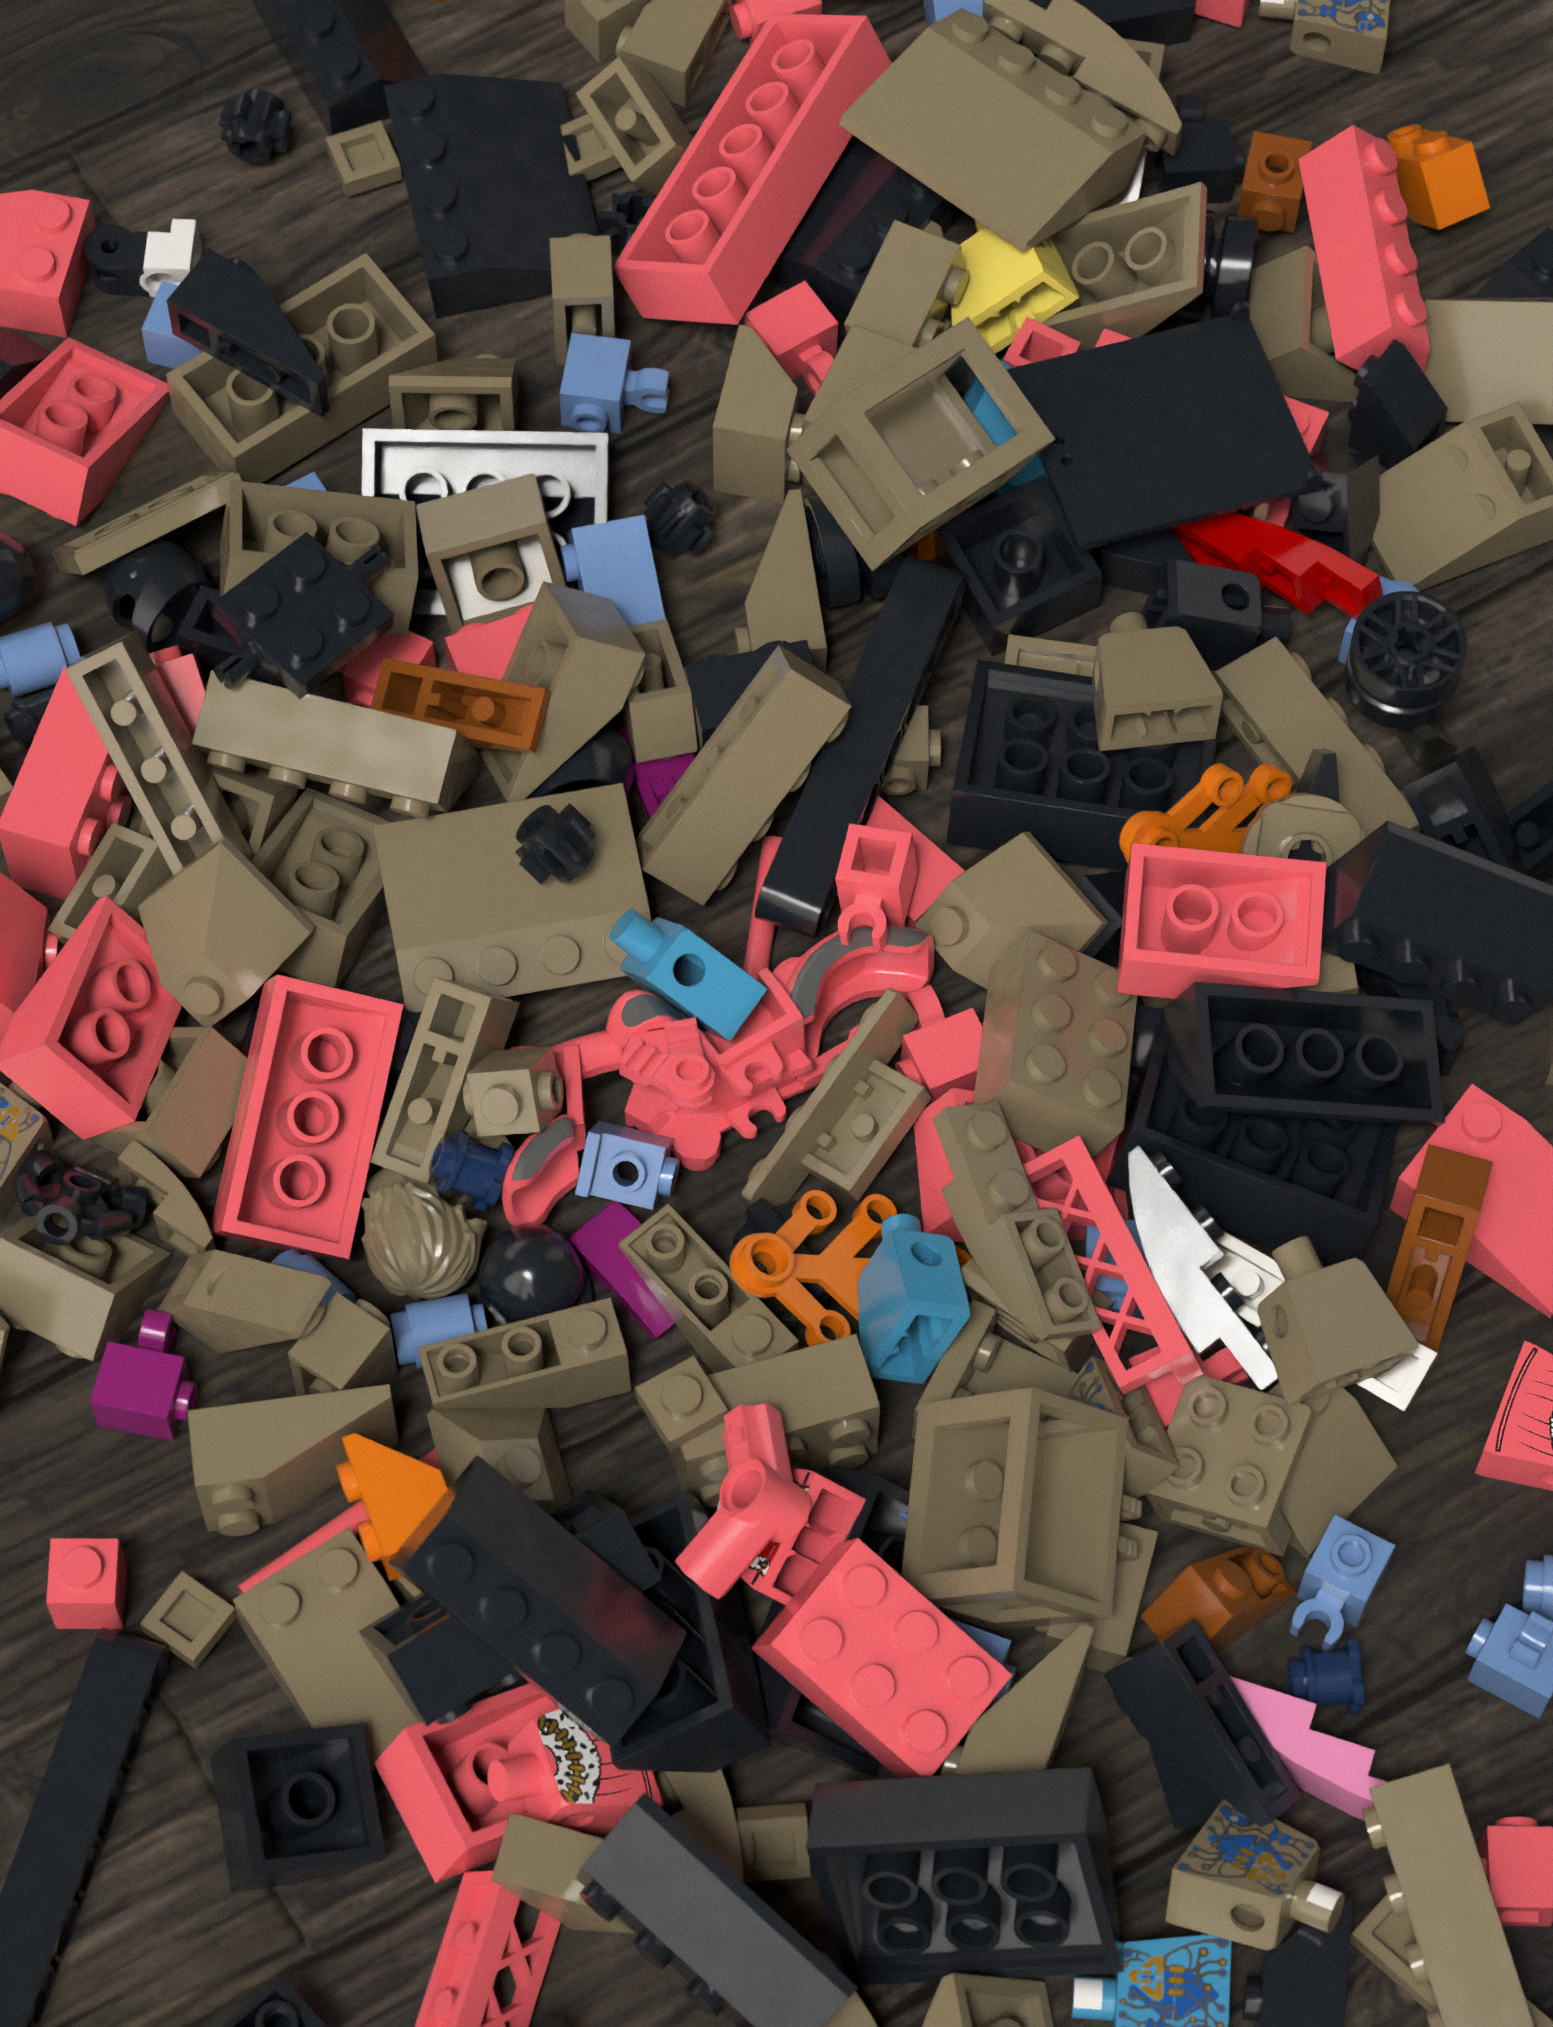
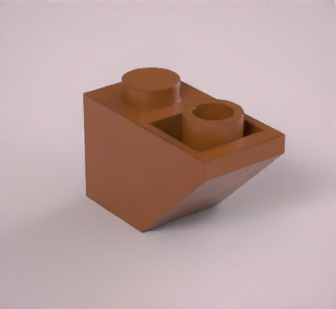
M1243 1546L1190 1564L1140 1616L1158 1638L1195 1619L1217 1655L1290 1602L1298 1593L1286 1580L1283 1567L1273 1555L1262 1549Z

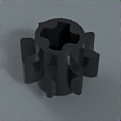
M261 89L247 90L241 93L238 103L231 100L225 101L218 122L223 127L220 139L227 142L228 150L238 159L249 163L266 162L271 159L273 150L286 153L294 130L289 125L292 114L289 111H284L285 105L283 101L275 94Z
M638 188L637 191H629L621 195L613 193L612 212H598V231L603 233V236L610 235L611 253L615 251L620 256L654 202L649 195L644 193L643 188Z
M663 481L644 501L648 507L643 514L648 518L646 525L649 539L657 548L670 556H677L679 552L684 553L687 549L697 556L717 536L712 530L716 526V522L712 518L717 514V508L712 499L692 482L684 481L681 485L677 484L672 489Z
M568 804L560 814L550 805H543L537 808L525 818L516 833V840L522 845L515 852L522 859L519 865L539 884H542L550 874L560 883H567L575 879L587 868L594 856V848L588 843L595 837V834L589 829L591 823L572 804Z

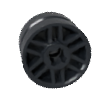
M1206 210L1203 292L1171 316L1197 320L1200 316L1205 296H1211V319L1228 316L1234 304L1246 302L1258 217L1229 213L1226 216L1221 236L1217 237L1215 236L1214 211Z
M820 497L805 498L804 511L815 578L824 605L827 608L858 602L861 595V580L866 592L872 599L888 596L903 562V553L901 552L872 572Z
M1415 591L1389 593L1367 605L1355 622L1344 670V683L1347 694L1358 711L1375 723L1396 729L1421 727L1442 716L1450 707L1455 697L1467 653V635L1460 618L1441 600Z

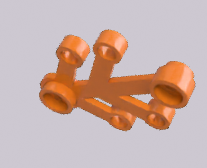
M1217 763L1210 766L1203 773L1200 782L1168 812L1141 811L1133 815L1125 823L1120 834L1119 844L1126 862H1129L1132 843L1239 854L1242 837L1247 827H1235L1261 803L1265 804L1289 795L1292 787L1291 777L1275 765L1265 763L1253 771L1249 782L1244 785L1242 776L1225 764ZM1212 802L1220 807L1200 827L1187 828Z
M810 1190L794 1205L792 1217L775 1234H751L738 1242L730 1255L731 1274L736 1283L745 1292L759 1298L776 1297L807 1327L805 1338L809 1347L832 1341L824 1337L821 1333L820 1325L829 1327L834 1332L836 1339L850 1336L851 1330L847 1319L839 1312L826 1310L799 1282L818 1283L859 1322L857 1285L860 1274L871 1258H855L854 1256L870 1239L882 1237L881 1224L871 1220L867 1209L876 1211L881 1216L883 1222L886 1218L897 1215L895 1205L889 1198L883 1195H868L854 1210L852 1222L820 1255L793 1254L809 1234L817 1235L822 1233L832 1223L837 1214L836 1204L830 1195L821 1190ZM806 1205L816 1207L820 1211L822 1219L812 1217L807 1211ZM955 1246L961 1270L972 1258L965 1250ZM753 1261L762 1263L766 1267L768 1274L761 1272L754 1265Z

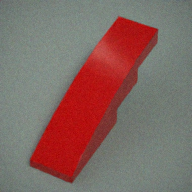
M1228 511L1223 516L1216 514L1211 519L1204 517L1199 522L1192 520L1187 525L1180 523L1175 528L1169 526L1195 563L1253 573L1260 580V589L1265 586L1307 615L1326 600L1357 620L1367 605L1383 596L1380 577L1377 573L1327 545L1274 523Z

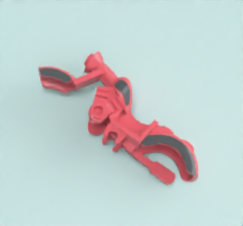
M887 924L888 941L885 947L879 951L873 948V928L862 925L852 932L849 945L841 944L839 931H836L819 941L802 956L784 960L773 972L767 967L757 972V981L765 986L767 991L731 1041L712 1035L707 1031H700L697 1027L696 1017L686 1018L651 992L637 989L624 992L610 1010L606 1030L576 1037L553 1046L556 1069L561 1076L563 1087L566 1088L567 1114H562L552 1119L540 1132L530 1135L515 1152L506 1170L502 1186V1202L507 1221L514 1226L518 1224H542L556 1202L577 1186L580 1172L577 1151L583 1150L586 1144L583 1079L619 1069L620 1075L634 1083L624 1110L626 1125L631 1128L635 1125L641 1131L674 1138L671 1151L674 1152L675 1158L680 1159V1163L688 1170H706L720 1156L722 1148L721 1134L734 1127L742 1137L747 1139L755 1138L757 1136V1127L750 1122L749 1118L763 1110H767L777 1122H783L787 1116L786 1106L783 1101L818 1086L827 1064L833 1057L841 1054L859 1029V1025L850 1030L848 1040L818 1056L823 1032L829 1021L840 1010L866 998L882 997L889 987L900 992L907 999L908 993L928 986L934 970L933 936L915 928ZM917 1023L913 1027L911 1032L917 1030ZM516 1046V1047H511L510 1050H512V1049H524V1048H537V1047H536V1046Z

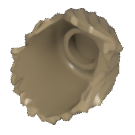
M412 1181L406 1183L405 1186L401 1182H394L393 1187L378 1186L376 1189L371 1190L370 1198L362 1199L361 1206L364 1209L365 1234L361 1240L365 1249L368 1266L374 1276L390 1293L397 1296H408L418 1302L421 1299L431 1300L445 1297L467 1284L477 1267L481 1243L487 1225L486 1220L479 1218L467 1219L463 1205L457 1204L452 1206L439 1197L435 1187L424 1189L414 1185Z

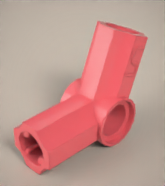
M767 1403L750 1406L740 1404L724 1415L725 1428L722 1431L729 1472L724 1478L719 1491L721 1507L675 1560L684 1574L696 1582L705 1592L717 1599L725 1596L770 1541L784 1543L797 1535L807 1522L811 1510V1499L808 1492L795 1484L792 1479L781 1412Z

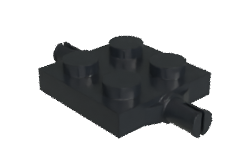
M306 532L214 601L212 616L234 636L239 647L238 651L214 667V673L219 682L222 683L224 681V687L232 689L255 669H260L262 672L278 678L299 699L309 693L393 627L394 613L366 585L385 569L390 568L391 561L385 551L381 553V547L373 545L370 550L348 565L335 559Z

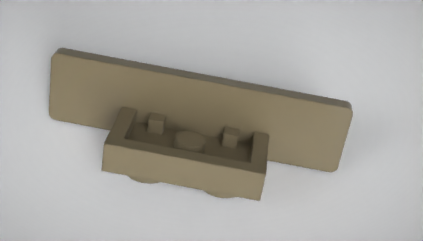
M889 987L879 1001L872 1004L865 1011L861 1018L859 1029L841 1054L833 1057L827 1064L821 1082L806 1103L791 1114L787 1121L785 1132L768 1156L761 1159L753 1167L747 1185L742 1191V1197L749 1205L761 1198L771 1208L789 1202L809 1173L858 1202L932 1097L922 1085L886 1066L901 1046L903 1035L910 1033L918 1022V1015L900 992Z

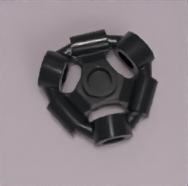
M39 1150L31 1154L21 1165L18 1177L13 1183V1189L22 1212L25 1215L36 1217L35 1226L38 1234L43 1240L53 1245L68 1244L77 1235H87L95 1241L128 1234L131 1229L138 1230L141 1227L146 1211V1193L143 1187L125 1184L116 1185L115 1177L80 1164H76L74 1169L66 1167L65 1164L46 1150ZM108 1199H110L109 1209L105 1204V1202H107ZM52 1213L63 1215L67 1219L69 1227L63 1228L56 1225L52 1219Z

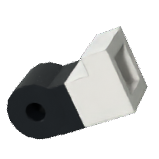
M172 219L171 232L135 231L133 233L123 226L114 224L104 225L93 230L87 236L84 244L90 276L96 288L103 293L120 296L155 297L162 281L179 285L201 259L203 252L197 222L192 219Z

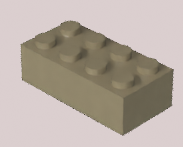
M364 253L279 305L325 375L329 410L323 418L204 351L166 374L173 414L220 471L238 473L243 482L262 484L390 404L389 375L438 363L435 333L367 253Z

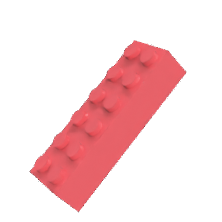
M772 13L612 267L642 318L738 325L853 136L850 132L839 126L841 115L892 64L867 16Z

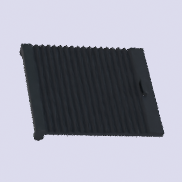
M1246 302L1234 304L1228 316L1007 369V372L1055 438L1038 455L1078 552L1104 546L1109 541L1117 542L1122 537L1129 539L1134 534L1137 536H1141L1145 532L1152 534L1157 529L1165 530L1169 526L1175 528L1180 523L1187 525L1192 520L1199 522L1204 517L1211 519L1216 514L1223 516L1228 511L1234 513L1240 508L1246 510L1251 505L1258 507L1263 502L1270 504L1275 499L1282 501L1285 497L1293 498L1297 494L1304 496L1321 491L1324 477L1321 471L1316 469L1249 318L1250 309ZM1059 443V444H1062L1063 446H1056V445H1054V444Z

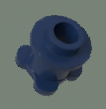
M458 1130L451 1140L442 1137L433 1152L429 1165V1174L436 1176V1191L446 1193L449 1189L471 1196L473 1197L472 1208L483 1211L487 1204L493 1206L502 1190L505 1172L513 1154V1145L502 1142L498 1149L489 1148L468 1140V1133L463 1130Z
M1357 1639L1346 1640L1345 1648H1342L1340 1651L1311 1652L1309 1646H1301L1298 1660H1289L1287 1663L1289 1695L1317 1704L1316 1706L1346 1704L1348 1714H1359L1360 1706L1364 1705V1685Z

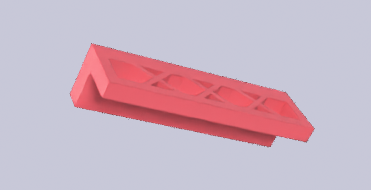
M1080 1135L1023 1164L1039 1210L1057 1208L1066 1234L1072 1221L1099 1229L1101 1234L1092 1258L1089 1259L1075 1255L1079 1268L1086 1271L1084 1281L1090 1297L1099 1275L1125 1281L1128 1286L1119 1313L1094 1307L1102 1328L1095 1334H1092L1123 1395L1171 1370L1180 1387L1204 1375ZM1066 1166L1073 1182L1064 1205L1038 1199L1031 1183ZM1081 1197L1089 1212L1077 1209ZM1108 1250L1117 1266L1104 1262ZM1136 1304L1145 1320L1132 1317ZM1102 1322L1114 1325L1110 1338ZM1127 1329L1154 1336L1161 1350V1353L1128 1370L1125 1369L1118 1356Z
M493 1871L464 1872L415 2027H529L561 1923L540 1911L532 1938L520 1943L513 1921L520 1900L525 1903L527 1902L491 1881ZM509 1965L516 1984V1990L512 2003L500 2009L493 1991V1985L497 1972Z

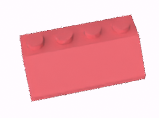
M1352 125L1298 159L1336 360L1359 371L1369 356L1374 354L1380 357L1395 339L1406 346L1425 374L1430 349L1425 322L1427 319V308L1420 296L1415 271L1417 268V258L1409 241L1405 220L1407 218V207L1400 195L1395 170L1398 165L1397 157L1391 145L1384 139L1377 138Z
M278 974L264 982L210 1232L213 1236L285 1251L294 1249L299 1253L349 1259L403 1004Z

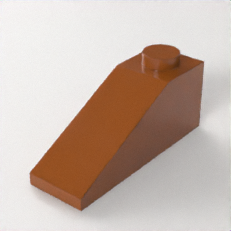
M383 658L370 709L456 729L476 748L535 753L551 691L530 685Z
M1428 1144L1385 1294L1416 1341L1437 1353L1481 1212L1493 1162Z

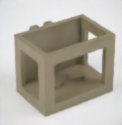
M967 317L831 403L786 451L873 572L1005 485L1051 444L1055 438L973 322ZM962 357L1017 433V435L998 447L995 446L945 375Z
M1034 1387L919 1403L901 1576L947 1617L993 1630L1111 1619L1116 1561L1138 1559L1139 1543L1119 1536L1120 1521L1139 1519L1142 1512L1141 1500L1122 1494L1129 1418ZM1040 1412L1060 1418L1039 1422Z

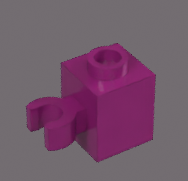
M146 1309L141 1323L137 1347L107 1341L90 1399V1405L97 1426L174 1441L180 1420L188 1422L187 1410H194L197 1397V1383L191 1382L185 1357L170 1354L176 1334V1327L171 1326L172 1314Z

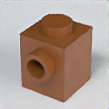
M1254 131L1241 190L1238 214L1258 217L1257 229L1279 230L1294 233L1304 188L1298 159L1310 152L1312 141Z

